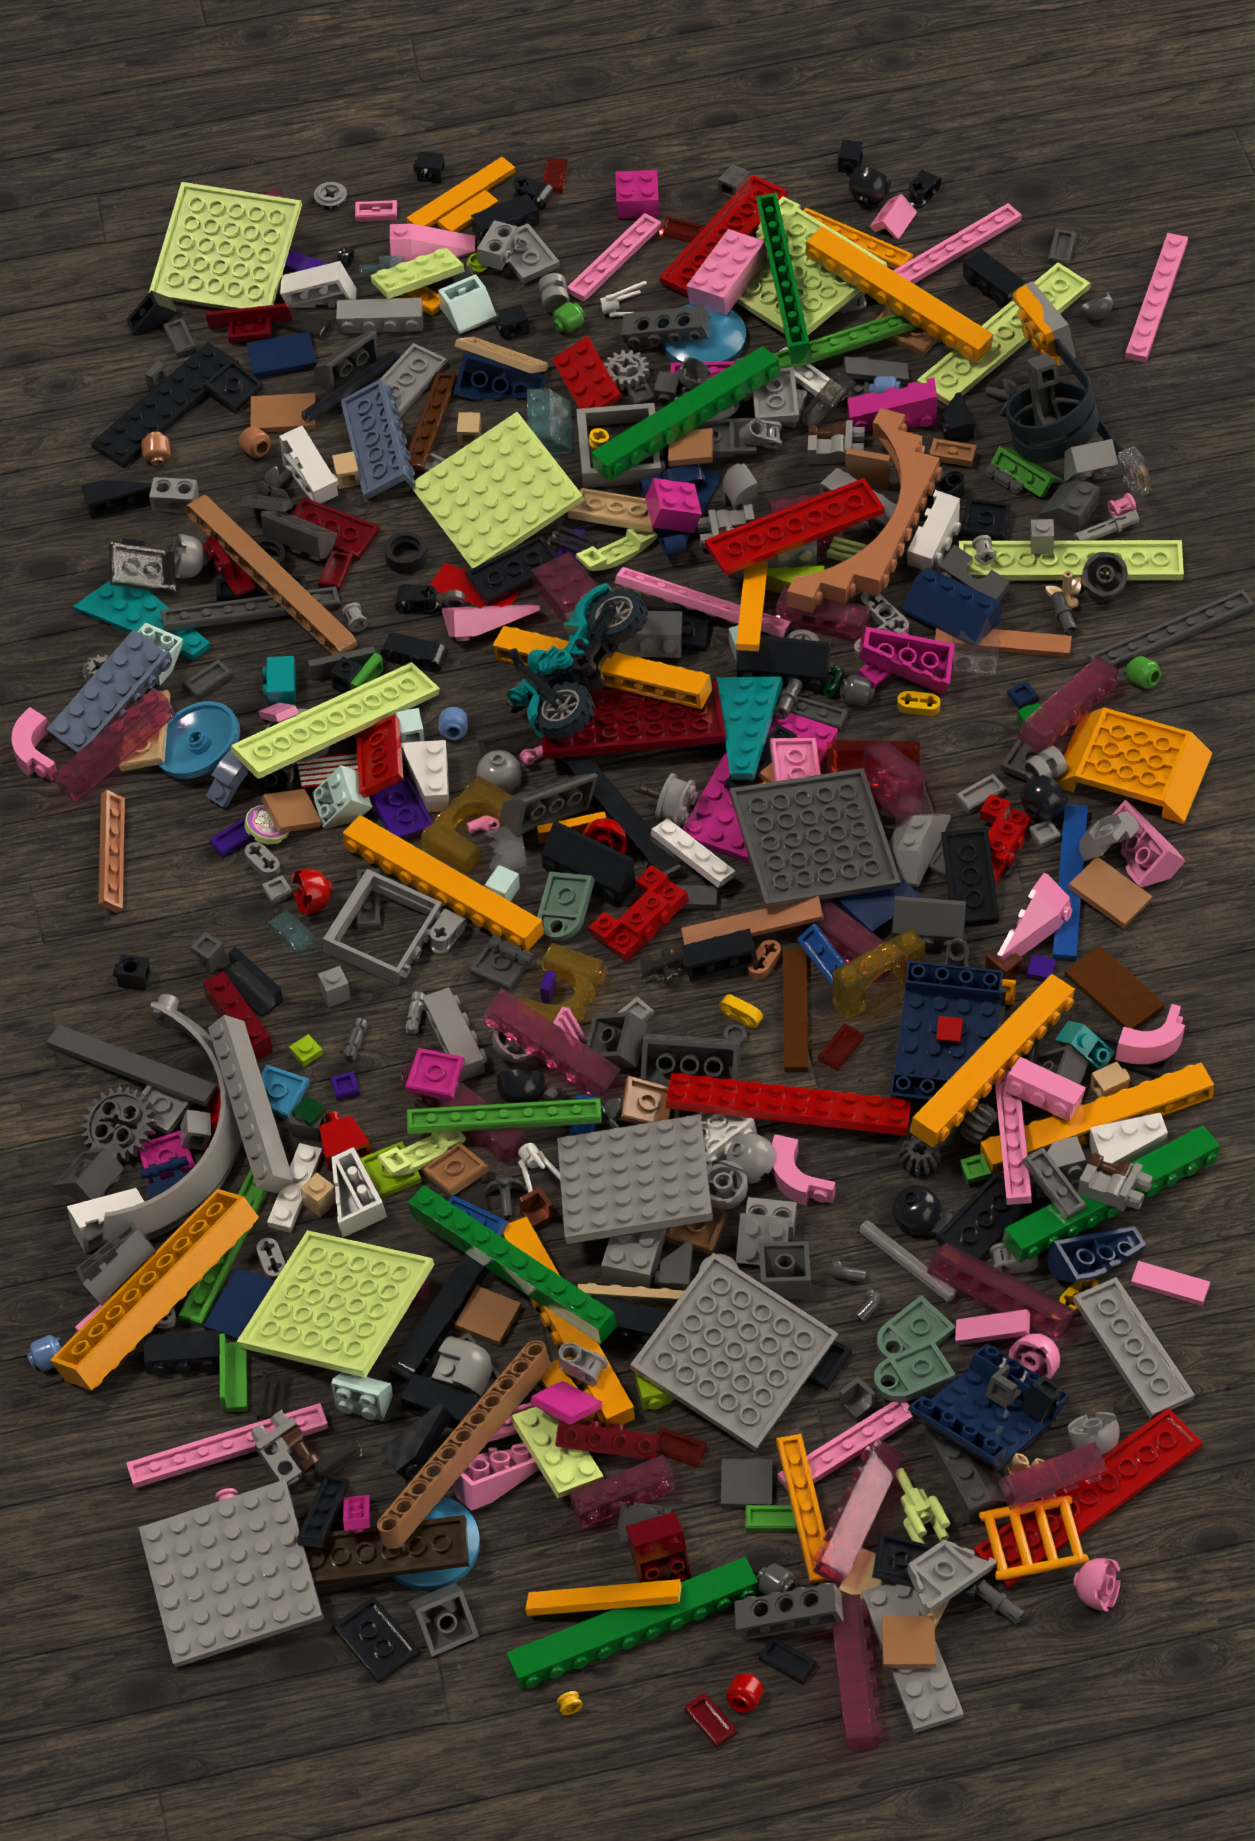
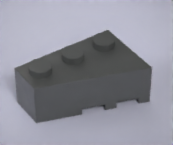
M133 1222L76 1267V1271L82 1284L101 1305L153 1255L155 1249L148 1238Z

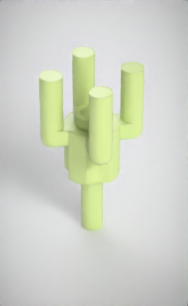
M904 1468L897 1469L895 1475L905 1492V1495L900 1499L907 1515L903 1524L911 1540L925 1544L922 1537L926 1535L927 1531L923 1524L929 1521L940 1542L944 1539L948 1540L949 1535L945 1528L950 1525V1521L937 1497L930 1496L927 1498L923 1489L913 1487Z

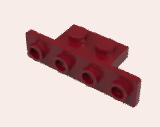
M285 303L206 312L205 317L209 329L228 327L229 343L270 339L272 336V323L291 321L292 313L289 304Z
M216 538L207 539V542L203 543L207 558L214 564L217 573L222 576L233 594L239 596L254 590L255 585L248 574L224 552Z
M586 1420V1425L576 1423L569 1425L559 1421L555 1446L654 1460L658 1436L655 1434L626 1431V1425L611 1423V1428L601 1427V1422Z

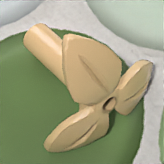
M1067 570L1063 574L1062 590L1057 586H1046L1045 591L1049 597L1055 592H1063L1068 606L1074 608L1079 605V601L1072 596L1078 595L1081 592L1082 579L1077 577L1072 580L1073 574Z

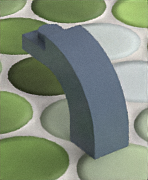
M231 750L223 757L212 773L215 779L206 794V797L225 808L228 807L238 786L248 775L249 771L231 753Z

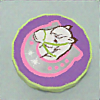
M264 805L251 808L246 815L244 824L246 832L249 836L250 834L254 836V840L260 843L278 844L289 835V832H278Z

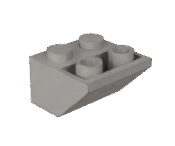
M1113 440L1075 446L1065 451V482L1078 479L1085 481V478L1093 476V479H1099L1113 472L1112 469L1118 465Z
M1075 1136L1053 1142L1047 1153L1073 1188L1077 1190L1079 1179L1086 1168V1158L1078 1138ZM1037 1183V1198L1048 1197Z

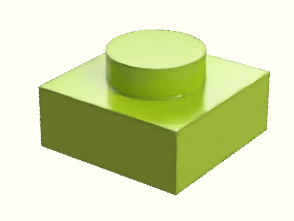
M309 1034L289 1046L290 1053L303 1067L323 1055L322 1048Z

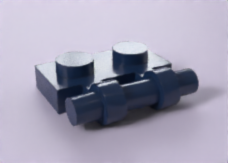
M175 1156L169 1158L168 1162L158 1165L153 1163L148 1165V1168L140 1170L142 1180L152 1177L153 1183L145 1185L149 1200L171 1188L189 1173H182L180 1167L189 1165L186 1156L180 1158ZM173 1171V1177L164 1180L160 1179L159 1174Z

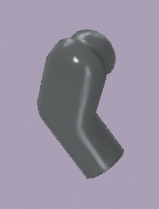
M868 1289L865 1292L864 1298L867 1301L855 1314L863 1322L875 1312L882 1299L881 1294L874 1289Z

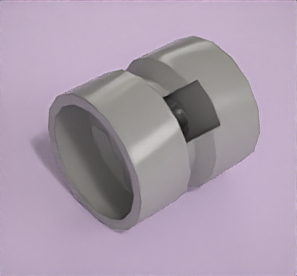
M550 273L540 279L539 289L543 308L546 312L554 313L563 304L570 302L566 280L563 275Z
M1050 746L1041 751L1039 756L1035 755L1025 761L1023 768L1028 779L1035 774L1036 777L1045 775L1052 779L1067 771V763L1062 753L1056 747Z

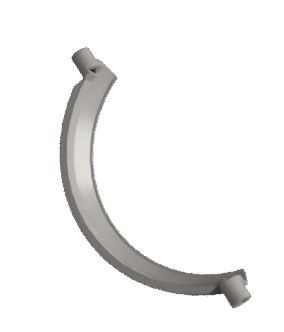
M163 994L158 997L157 1002H151V1008L154 1009V1020L158 1024L164 1025L165 1029L172 1028L173 1026L177 1027L194 1039L206 1051L214 1066L220 1087L221 1107L219 1121L208 1149L194 1168L178 1183L148 1201L121 1210L105 1212L103 1246L133 1222L148 1240L157 1238L183 1224L216 1189L221 1188L231 1172L240 1148V1131L211 1036L190 1018L177 1011L179 1000L173 995Z

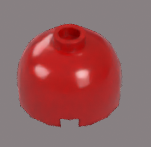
M600 818L589 823L582 834L625 854L627 837L625 830L618 822L608 818Z
M308 868L294 871L292 873V884L296 883L297 891H293L300 913H305L304 916H309L321 912L327 906L330 894L333 893L331 881L326 880L319 870Z

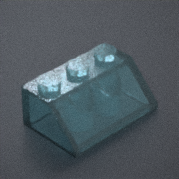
M549 388L527 389V415L530 429L550 454H572L571 402Z

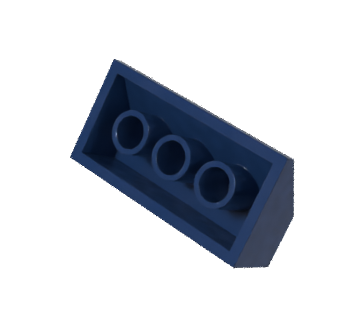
M927 567L914 579L901 612L976 647L1001 622V601Z

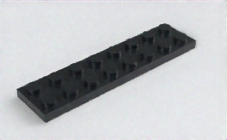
M207 342L91 442L92 449L120 467H126L142 453L141 443L148 433L161 432L164 434L210 394L203 388L205 381L229 360L233 359L238 364L239 361Z

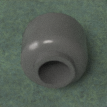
M850 675L847 679H843L840 697H843L846 704L865 706L868 700H872L874 697L875 687L871 686L869 678Z
M773 1563L767 1568L763 1567L757 1576V1581H759L758 1589L765 1596L772 1592L783 1593L793 1591L797 1587L794 1573L779 1564Z

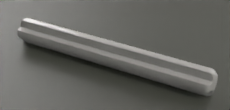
M866 1220L860 1226V1233L944 1300L950 1302L955 1298L956 1289L873 1223Z

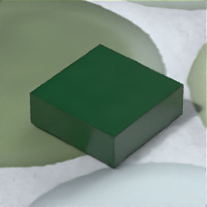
M307 1095L292 1110V1116L311 1128L325 1114L326 1107Z

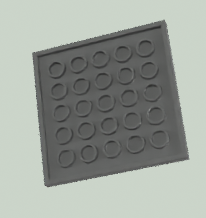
M864 768L730 788L729 796L764 909L791 905L816 896L823 900L900 887L901 881Z

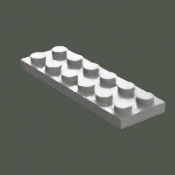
M1117 1277L1074 1295V1304L1150 1419L1158 1416L1167 1408L1172 1410L1194 1400L1195 1394Z
M891 1582L861 1592L881 1649L882 1616H926L913 1587ZM936 1641V1668H889L913 1733L964 1718L962 1707Z

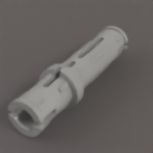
M1135 510L1120 516L1114 515L1110 520L1074 533L1075 541H1093L1113 532L1119 533L1123 528L1139 523V516Z

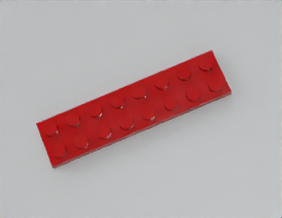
M752 175L659 277L660 283L688 296L687 284L728 229L751 237L758 230L760 218L756 197L777 193L779 201L782 197H788V191Z
M862 478L705 539V547L724 576L882 515L885 513V507L865 478Z

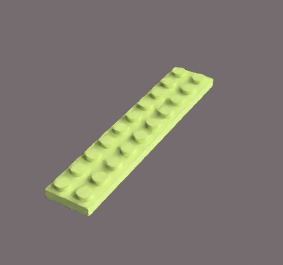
M1056 263L1034 282L1060 314L1090 289V282L1060 263ZM1012 300L981 326L994 335L992 348L977 363L965 358L961 353L953 349L917 379V385L926 383L927 379L934 377L937 399L948 406L956 393L961 392L963 396L1023 346L1028 340H1026L1022 332L1024 327L1017 317L1019 307Z
M1182 540L1054 541L1053 554H1031L1030 541H992L991 547L996 553V559L988 565H981L977 562V552L972 546V541H959V548L973 557L968 573L975 579L984 578L992 569L1009 581L1063 580V574L1067 570L1072 572L1073 580L1081 577L1087 560L1098 552H1110L1119 555L1127 566V580H1183L1184 576ZM1101 571L1100 578L1108 580L1109 573L1104 574Z
M411 662L231 745V753L259 779L363 731L394 714L396 715V712L410 709L438 696L440 688Z

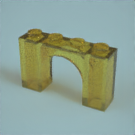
M478 776L473 782L467 784L465 790L452 800L450 806L444 812L438 814L436 820L430 826L423 830L421 834L422 849L467 875L480 861L479 846L459 835L455 831L456 826L468 817L487 815L498 819L501 826L509 830L500 819L504 801L515 797Z
M910 928L833 971V1005L845 1020L866 1010L867 989L883 972L891 969V972L905 987L908 960L925 962V943Z
M552 943L542 959L543 974L547 970L555 971L556 979L570 984L576 990L575 994L568 1001L559 1005H546L521 996L511 1014L529 1017L540 1029V1038L564 1046L552 1026L555 1018L562 1007H568L577 1022L578 1020L581 1021L585 1015L587 1004L589 1002L592 1003L595 998L598 985L603 984L606 972L604 971L602 960Z

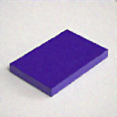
M409 775L404 776L403 780L397 784L386 787L378 793L369 796L384 828L399 838L406 840L435 831L436 825Z

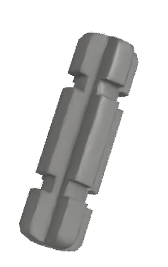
M415 991L412 994V1002L410 1003L407 1017L408 1021L405 1027L408 1034L416 1035L419 1032V1024L423 1012V996H425L423 992Z

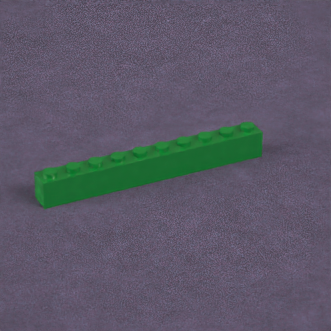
M777 193L757 196L758 213L790 362L792 365L812 361L809 338Z
M763 346L592 451L593 468L608 481H611L780 376L779 359Z
M1201 1126L1131 1162L1132 1164H1135V1162L1142 1164L1141 1172L1153 1177L1152 1185L1148 1192L1138 1188L1135 1191L1143 1193L1144 1198L1152 1197L1166 1186L1171 1187L1178 1180L1194 1175L1205 1166L1213 1165L1218 1160L1221 1145L1204 1126ZM1080 1195L1086 1203V1207L1082 1211L1065 1220L1052 1203L1006 1227L1002 1243L1014 1258L1021 1263L1026 1259L1031 1260L1046 1249H1050L1054 1241L1073 1238L1080 1231L1086 1228H1093L1101 1220L1107 1217H1114L1120 1210L1117 1207L1109 1206Z
M425 1185L408 1201L413 1219L599 1344H602L617 1327L612 1310Z
M746 1557L681 1582L682 1588L679 1603L614 1609L507 1652L508 1666L519 1690L534 1688L544 1680L558 1678L564 1672L574 1668H583L591 1661L608 1658L616 1651L630 1649L636 1643L646 1639H655L663 1632L677 1630L693 1620H702L708 1614L715 1611L727 1610L731 1605L735 1604V1601L743 1600L749 1596L755 1597V1595H758V1581Z

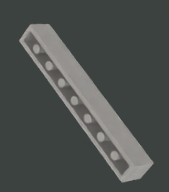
M223 1015L209 1026L208 1029L257 1188L278 1193L293 1182L285 1151L245 1022Z

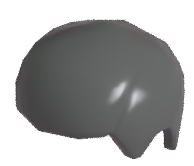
M1104 292L1083 304L1081 309L1086 318L1101 320L1112 311L1114 302L1109 293Z
M686 358L679 367V380L684 387L690 390L709 380L710 369L705 363L696 358Z

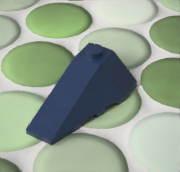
M465 351L453 394L472 400L542 397L547 376L539 373H528Z
M1135 1226L1054 1241L1044 1258V1262L1055 1279L1076 1283L1096 1279L1144 1249L1146 1243Z

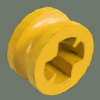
M601 428L593 429L589 434L588 442L590 447L597 449L607 443L609 434Z
M576 1691L564 1693L556 1701L557 1705L561 1707L560 1712L562 1715L574 1714L583 1706Z

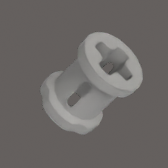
M988 535L978 536L972 541V546L977 552V562L981 565H988L996 559V553L991 547L992 539Z
M359 603L347 604L342 609L343 616L349 622L348 627L350 631L360 632L367 627L368 621L362 615Z

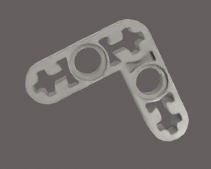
M867 592L862 593L861 607L880 625L876 629L896 633L905 631L909 634L908 620L881 594L877 596ZM886 611L891 615L889 617H881L879 614ZM861 638L854 644V656L857 659L859 657Z

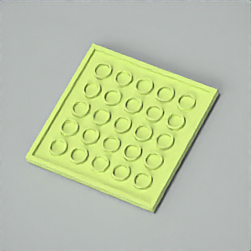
M181 182L149 292L151 290L170 297L172 301L226 310L274 305L301 211V200Z
M796 207L782 220L807 334L809 335L861 292L857 287L845 282L841 277L833 272H829L825 267L816 261L810 260L805 255L807 240L820 227L823 226L886 267L887 263ZM762 235L758 239L764 240V236ZM767 259L736 303L784 333L769 259Z
M518 412L414 480L415 484L410 486L471 569L513 549L585 500L577 487Z
M307 1230L238 1338L237 1343L243 1349L366 1378L435 1265L433 1259Z

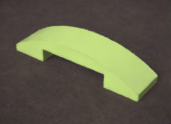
M628 529L626 537L599 550L592 546L577 553L576 558L592 571L610 569L641 553L657 539L658 534L654 531L647 532Z
M460 1131L432 1133L431 1136L404 1149L399 1150L395 1147L378 1155L377 1159L392 1176L405 1175L420 1170L459 1142L462 1144L465 1142L466 1137Z

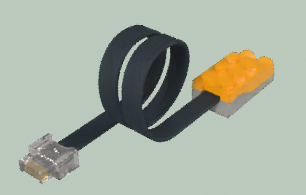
M1033 281L1023 285L1014 292L1013 301L1019 307L1017 317L1023 324L1022 332L1026 340H1031L1035 351L1039 350L1040 355L1047 353L1057 363V366L1065 363L1084 387L1072 382L1059 381L1060 383L1055 385V398H1070L1078 400L1080 403L1056 401L1062 418L1039 426H1031L1035 424L1033 406L1022 411L1014 419L1019 410L1032 403L1030 386L1019 390L1011 396L1006 404L1005 411L1015 450L1022 458L1030 462H1053L1065 458V451L1069 448L1085 445L1097 431L1104 440H1113L1116 455L1121 462L1124 475L1123 480L1132 492L1139 491L1142 496L1153 492L1150 487V479L1143 455L1135 446L1125 450L1099 418L1091 380L1075 360L1076 354L1069 324ZM1085 421L1076 432L1056 443L1045 446H1031L1022 442L1043 443L1052 441L1073 431Z

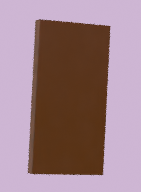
M1098 946L1065 970V977L1122 1028L1127 1027L1137 1030L1165 1009V1003L1101 946Z

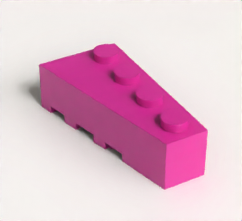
M929 378L926 383L918 385L917 382L908 383V387L898 390L895 387L888 388L881 394L872 392L848 398V420H853V427H865V431H873V421L880 408L905 414L907 428L936 426L937 392L935 378Z
M866 627L861 637L858 659L941 695H945L950 685L955 644Z

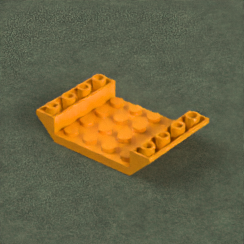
M1101 708L1081 715L1064 754L1067 771L1054 778V781L1063 790L1073 793L1077 783H1082L1163 807L1162 818L1184 824L1212 757V752L1192 732L1111 709Z

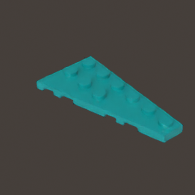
M124 570L73 606L75 613L80 615L82 613L91 616V619L109 623L112 628L130 634L133 629L138 632L145 623L164 630L160 610L169 609ZM193 628L167 631L183 639L179 655L191 660L197 659L211 648L210 642Z
M716 677L726 734V749L732 780H754L783 685L782 678Z

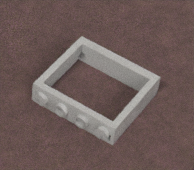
M654 403L576 409L583 488L640 484L639 481L642 479L656 476L661 477V472L665 471V462L660 460V457H664L663 448L653 454V464L635 465L611 481H608L596 469L590 468L587 426L641 422L655 413Z
M367 869L323 938V951L399 985L402 978L406 979L409 975L410 965L413 960L417 961L420 957L421 947L424 942L428 943L430 941V930L441 914L442 902ZM372 890L428 915L397 968L340 942Z

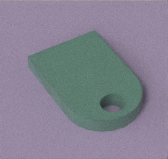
M549 872L537 915L542 920L543 933L547 938L554 941H564L576 935L581 929L595 882L593 876ZM563 924L561 931L553 933V928L556 925Z
M921 1295L880 1328L877 1335V1349L880 1356L885 1360L931 1339L938 1346L956 1332V1326ZM897 1346L900 1350L897 1353H889L886 1348Z
M933 1339L883 1360L874 1372V1384L877 1392L884 1399L892 1402L910 1401L956 1380V1374ZM885 1381H892L895 1383L891 1387H885L882 1385V1383Z

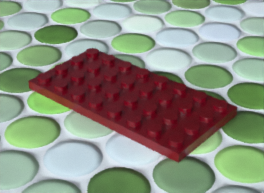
M717 679L711 680L712 691L702 709L615 688L596 692L588 691L595 704V709H593L594 716L593 718L590 717V723L587 726L585 725L581 732L574 733V736L570 738L564 737L562 740L555 738L553 740L549 739L548 736L541 737L543 759L726 743Z

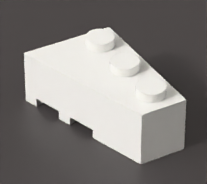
M340 261L282 275L280 290L285 303L289 304L290 308H315L316 305L327 304L329 308H335L337 300H356L357 292L354 283Z
M300 426L279 436L283 465L292 472V477L309 499L321 504L338 496V479L327 467L304 427Z
M937 490L933 494L934 504L932 509L927 508L924 514L928 516L922 527H918L907 550V565L923 571L927 567L934 570L936 566L941 564L943 553L945 550L948 551L950 549L952 538L954 535L957 536L961 529V523L959 522L960 498Z
M446 740L401 743L402 761L406 765L409 776L414 782L417 792L428 812L449 811Z
M1161 1113L1090 1127L1089 1146L1092 1154L1097 1153L1104 1156L1105 1162L1118 1165L1121 1161L1129 1160L1128 1162L1131 1163L1166 1145L1168 1132ZM1101 1170L1099 1171L1100 1173H1103V1174H1105V1175H1108L1107 1173H1105V1172H1103V1171H1101Z
M354 1147L333 1156L332 1168L336 1192L337 1219L342 1237L344 1238L386 1218L387 1215L383 1202Z
M136 1188L67 1206L73 1233L86 1254L103 1246L105 1212L121 1210L144 1202Z

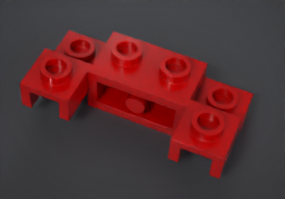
M989 794L980 810V819L993 824L988 834L996 887L1007 866L1011 867L1015 859L1016 850L1022 848L1025 840L1024 836L1032 823V817L1028 816L1025 812L1011 808V801Z
M652 865L636 880L638 889L643 891L644 894L618 920L603 912L588 927L592 937L606 945L625 962H628L649 940L653 939L655 934L664 925L668 924L671 918L689 901L685 890L670 882L668 875Z

